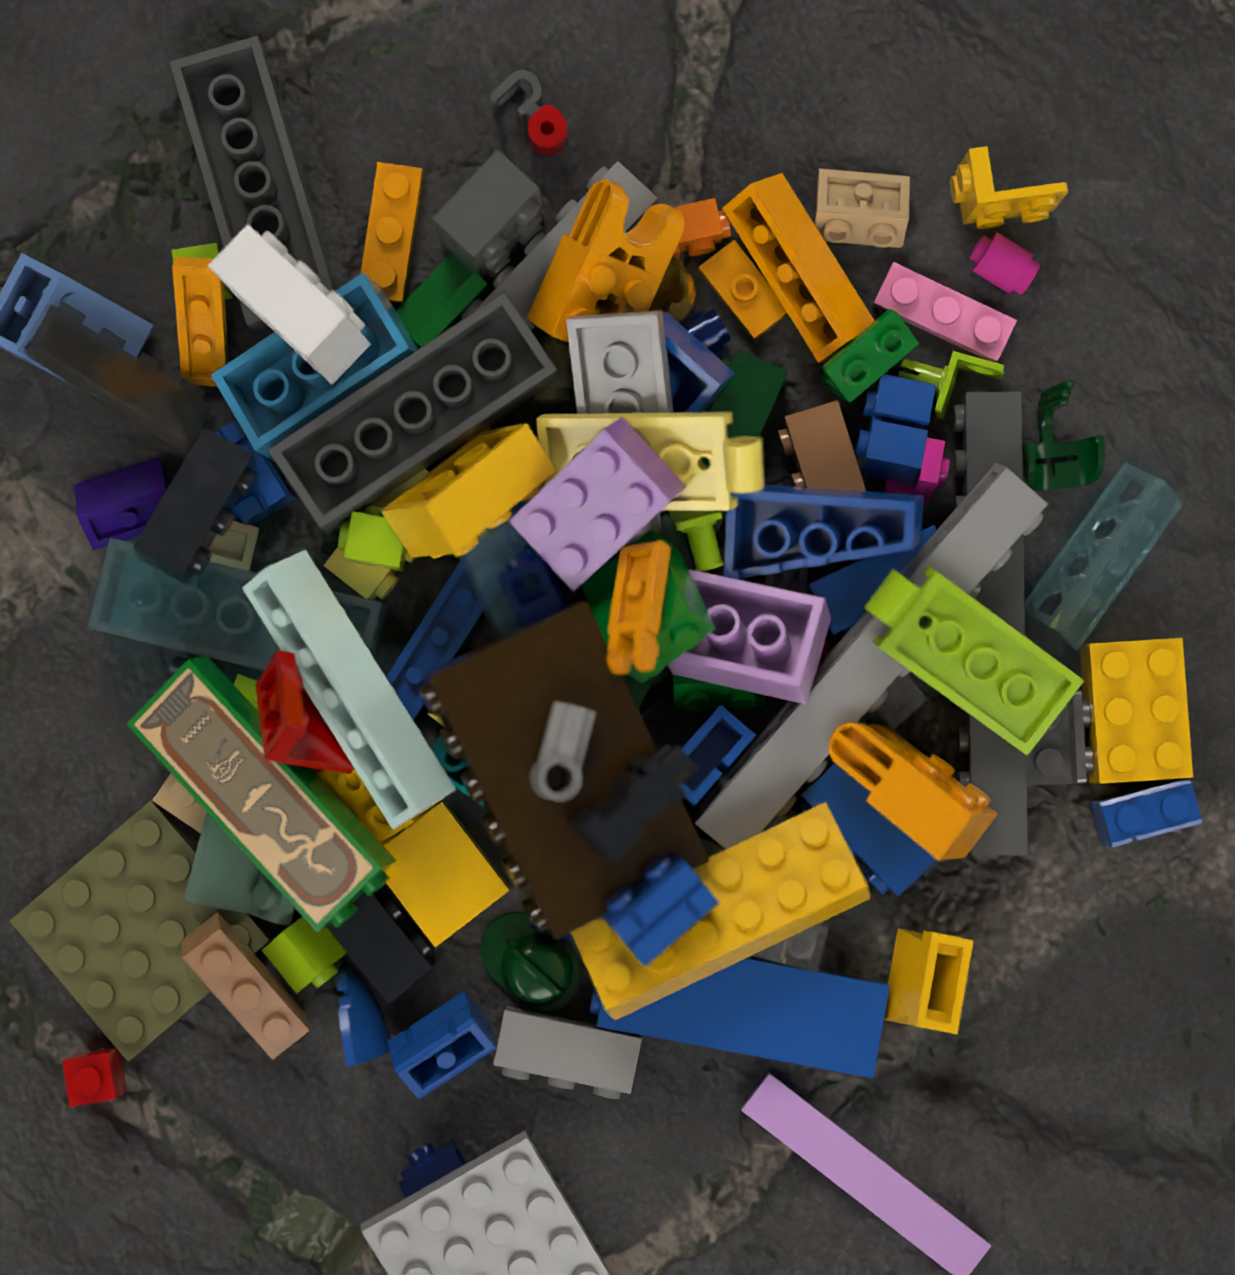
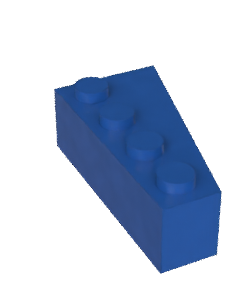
M765 485L764 489L751 493L731 492V496H738V506L734 509L726 510L724 577L738 580L744 577L779 573L790 569L814 567L848 559L854 560L912 550L921 543L924 495Z

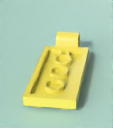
M732 412L542 414L536 418L538 442L557 470L543 481L545 486L604 429L620 417H623L687 486L662 510H731L738 506V496H731V492L751 493L760 491L765 487L762 439L757 437L727 439V425L733 422ZM702 457H707L711 465L706 466L702 462Z

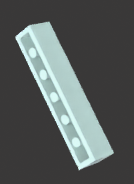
M306 550L266 567L242 588L280 650L295 653L298 674L302 675L303 687L392 829L429 809L456 790L446 771L435 757L421 731L413 722L394 688L386 679L370 650L359 636L345 610L339 604L322 577L320 570L316 567Z

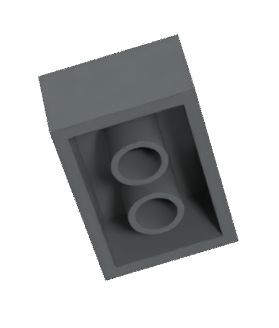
M498 149L432 218L443 250L456 259L471 274L473 272L477 273L485 282L489 278L495 280L507 266L512 264L513 260L509 257L521 244L526 248L530 241L544 229L540 225L544 221L539 187Z

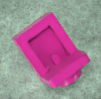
M926 438L922 467L914 486L886 480L884 493L924 495L923 503L928 504L936 486H944L947 479L950 459L942 458L945 441Z

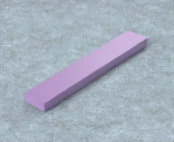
M770 1072L766 1074L741 1107V1111L952 1275H970L991 1247L988 1241Z

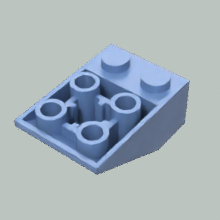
M21 253L0 292V349L113 406L155 326L62 273Z

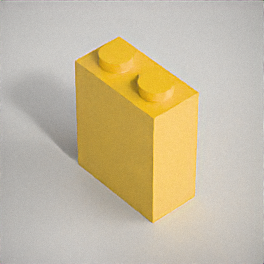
M442 801L437 806L433 805L420 814L415 823L400 834L396 833L381 842L386 850L396 859L385 871L390 877L386 884L434 947H437L512 889L446 801Z

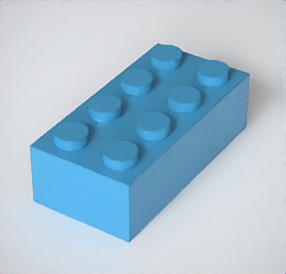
M364 272L335 292L354 310L353 313L366 325L360 332L371 345L333 385L275 332L211 374L256 452L275 461L268 451L269 449L419 350L381 286Z

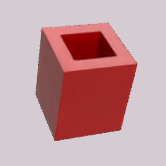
M116 1047L78 1053L62 1060L69 1107L114 1100L127 1092L122 1056Z

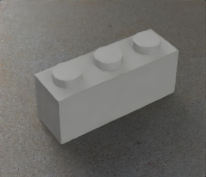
M506 1006L493 1065L503 1067L501 1074L507 1077L529 1080L530 1073L548 1077L547 1084L551 1086L574 1089L575 1083L594 1086L592 1093L595 1095L620 1099L621 1092L631 1094L642 1035L597 1027V1024Z

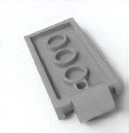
M662 311L572 316L566 320L577 414L673 413ZM660 512L624 545H632L651 529L661 535Z

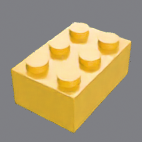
M527 423L481 431L381 510V512L411 557L431 556L435 559L444 554H454L457 557L473 549L479 543L477 536L486 528L492 529L507 521L512 516L510 509L520 500L524 502L535 497L545 487L543 481L557 470Z
M1183 638L1092 643L1080 646L1081 677L1084 680L1082 684L1083 700L1089 701L1091 711L1090 727L1085 728L1086 745L1091 746L1093 753V772L1089 774V783L1101 784L1193 778Z

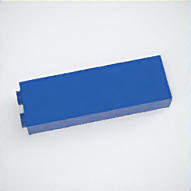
M747 957L615 1021L605 1010L594 986L590 1014L598 1015L597 1027L874 1078L890 985L878 980Z

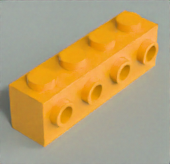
M783 173L751 183L722 207L818 363L835 356L874 322L873 317Z

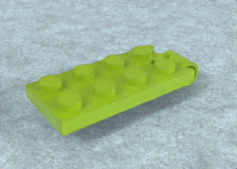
M928 566L923 572L928 578L921 588H918L892 569L864 607L879 620L891 627L883 638L877 634L871 642L1028 756L1083 684L1084 680L932 567ZM928 616L927 623L919 626L920 618Z

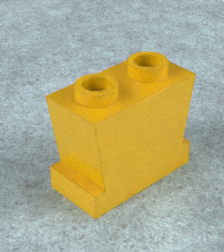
M898 928L888 980L890 988L884 1020L957 1034L974 941L936 932L923 931V933Z

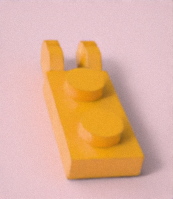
M662 540L623 546L620 549L607 632L610 634L607 661L613 674L629 673L632 660L635 668L641 672L651 671L653 667H656L659 646L655 635H658L671 551V547Z

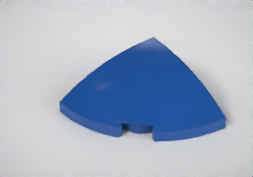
M349 963L340 965L337 974V990H344V996L339 997L340 1009L338 1011L346 1067L375 1059L390 1052L387 1041L391 1039L377 1000L360 974Z

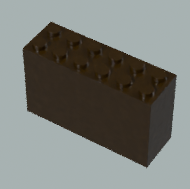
M586 601L570 602L421 675L425 686L418 689L429 713L434 716L440 714L446 728L439 731V734L451 757L454 756L456 760L461 758L467 770L459 775L470 798L474 799L476 803L482 801L487 811L486 814L480 816L487 834L492 842L495 841L497 846L502 844L504 846L507 856L501 858V862L512 884H516L518 889L524 888L528 896L521 903L533 926L537 927L539 932L546 930L555 940L602 917L601 915L608 910L606 903L609 898L624 887L628 886L630 889H633L645 878L643 874L644 869L657 857L666 855L669 858L675 852L692 870L710 862L682 801L677 805L670 803L663 814L655 818H648L640 826L646 835L616 863L598 857L565 821L579 807L594 811L611 795V786L616 777L624 772L631 771L626 764L636 755L651 757L657 752L621 674L616 675L610 671L607 661V654H609L608 646ZM554 701L596 712L581 767V786L573 797L563 801L549 800L538 796L530 783V772L538 761ZM557 764L552 765L545 774L546 786L551 791L557 792L561 790L566 783L565 771Z

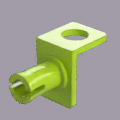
M953 351L949 366L945 365L944 369L912 361L905 357L901 365L903 371H900L898 375L900 378L936 385L934 395H936L935 400H937L935 414L937 418L944 419L959 369L1003 381L1005 366Z
M668 510L673 529L676 531L680 530L681 533L686 532L696 566L695 571L703 572L723 566L724 560H722L713 527L717 523L716 520L722 519L721 511Z

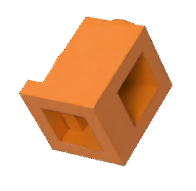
M715 198L674 207L681 211L685 225L670 263L680 261V252L688 251L689 256L710 253L715 250L716 244L722 243L723 238L731 237L729 219L723 210L718 211Z

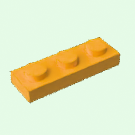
M377 162L361 273L364 272L381 286L390 303L402 305L406 294L424 172L422 168Z
M175 257L172 265L182 385L218 387L211 374L229 363L224 283L208 267L214 260L210 258Z

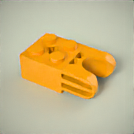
M608 179L595 182L586 195L570 234H563L526 319L549 335L569 342L566 320L572 316L647 312L683 234L685 221L681 211L667 204L650 206L645 211L640 222L632 230L624 233V220L629 207V198L625 190L618 183Z
M845 723L840 725L830 737L829 754L838 766L871 792L866 801L938 861L965 858L998 815L996 811L988 806L991 799L987 794L970 783L965 787L952 777L955 770L946 761L934 754L930 758L925 756L886 725Z

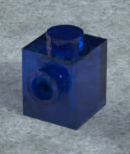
M453 1138L436 1148L433 1147L431 1142L426 1143L406 1156L410 1163L406 1164L401 1171V1175L404 1178L399 1181L402 1193L407 1198L467 1164Z

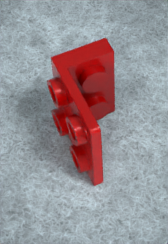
M277 650L255 684L264 760L351 774L355 769L303 687L302 675L298 674L295 653Z

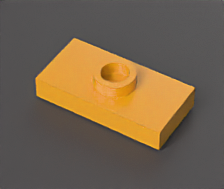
M735 240L698 267V271L753 341L788 315L770 284Z

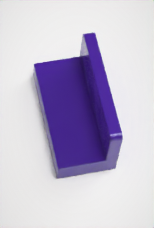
M155 458L75 484L76 516L92 549H100L140 536L168 489L165 467L161 458Z

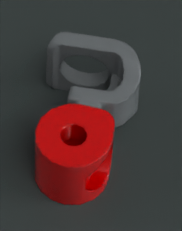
M522 69L513 72L491 93L493 113H498V110L519 90L523 89L526 97L522 105L517 109V115L523 120L528 119V138L532 149L543 156L558 154L565 147L568 138L565 118L553 105L548 104L539 107L542 102V90L535 74Z

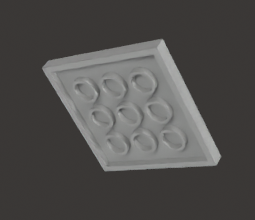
M526 1131L521 1132L361 1223L362 1234L388 1275H612Z

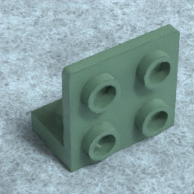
M206 813L184 896L185 901L202 906L251 914L275 924L290 926L295 907L218 823Z

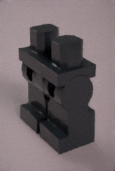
M664 744L651 757L636 755L626 764L631 771L624 772L616 777L611 786V795L594 811L579 807L565 820L598 857L616 863L646 835L640 826L648 818L660 816L667 810L670 803L677 805L687 795L680 785L698 767L679 746L671 748L669 745Z

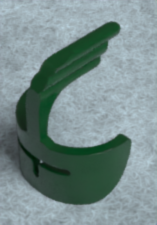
M1074 380L1063 381L1041 393L1037 409L1040 443L1037 445L1034 442L1022 443L1026 485L1033 491L1058 490L1090 485L1097 481L1103 472L1105 463L1103 435L1058 443L1053 439L1052 421L1056 409L1068 405L1071 395L1070 389L1075 385ZM1074 457L1073 461L1051 464L1053 476L1050 474L1049 464H1035V460Z

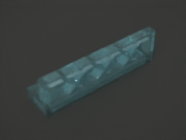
M1125 462L1024 601L1025 616L1047 627L1065 645L1078 651L1182 507L1183 502L1169 484ZM1131 480L1145 485L1136 499L1122 503L1121 494ZM1115 518L1116 527L1111 534L1095 540L1094 531L1099 524ZM1088 555L1089 564L1083 573L1069 577L1068 567L1073 560ZM1061 592L1062 602L1052 616L1038 610L1047 596Z

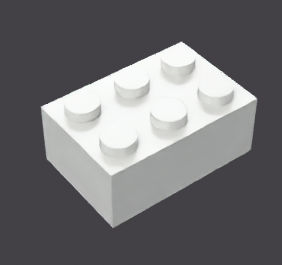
M247 224L208 267L237 298L333 385L371 345L360 332L366 325L353 313L354 310L333 290L330 292L320 283L321 280L302 261L299 260L297 262L287 252L286 247L269 231L260 236Z

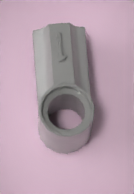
M553 702L538 761L530 772V783L538 796L544 799L563 801L573 797L578 792L582 782L581 767L596 712L571 704ZM555 764L561 766L566 774V783L557 792L551 791L545 783L547 770Z

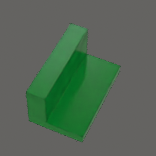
M449 255L396 310V313L417 348L420 349L462 321L461 316L473 301L477 298L483 301L490 294L489 286L476 272L471 274L456 259Z

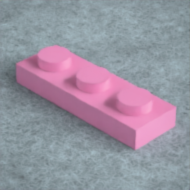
M893 262L872 305L884 312L889 309L895 310L903 321L995 363L999 360L1017 322L1016 319Z

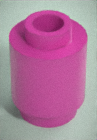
M995 232L991 238L982 235L969 256V259L975 262L972 272L1007 293L1013 290L1019 295H1022L1029 287L1041 265L1032 259L1033 254L998 232Z

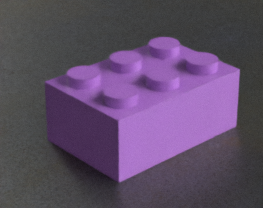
M620 417L604 429L509 522L562 580L575 591L687 486L623 417Z

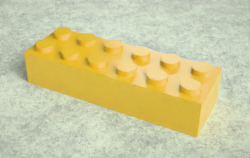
M826 802L709 857L710 862L694 869L695 874L714 895L719 904L646 967L634 956L602 917L571 932L605 1010L614 1021L871 899L868 885Z

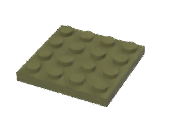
M152 800L10 920L12 925L128 1062L134 1059L211 992L206 984L182 959L181 940L216 912L225 919L254 954L272 940L251 914L202 906L185 901L184 896L196 849L159 805Z

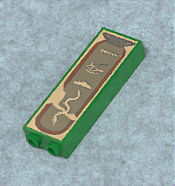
M207 655L188 659L127 723L129 728L317 932L331 924L338 929L357 912L358 908L353 903L364 892L370 897L390 879L385 871L396 859L312 768L264 760L258 710Z

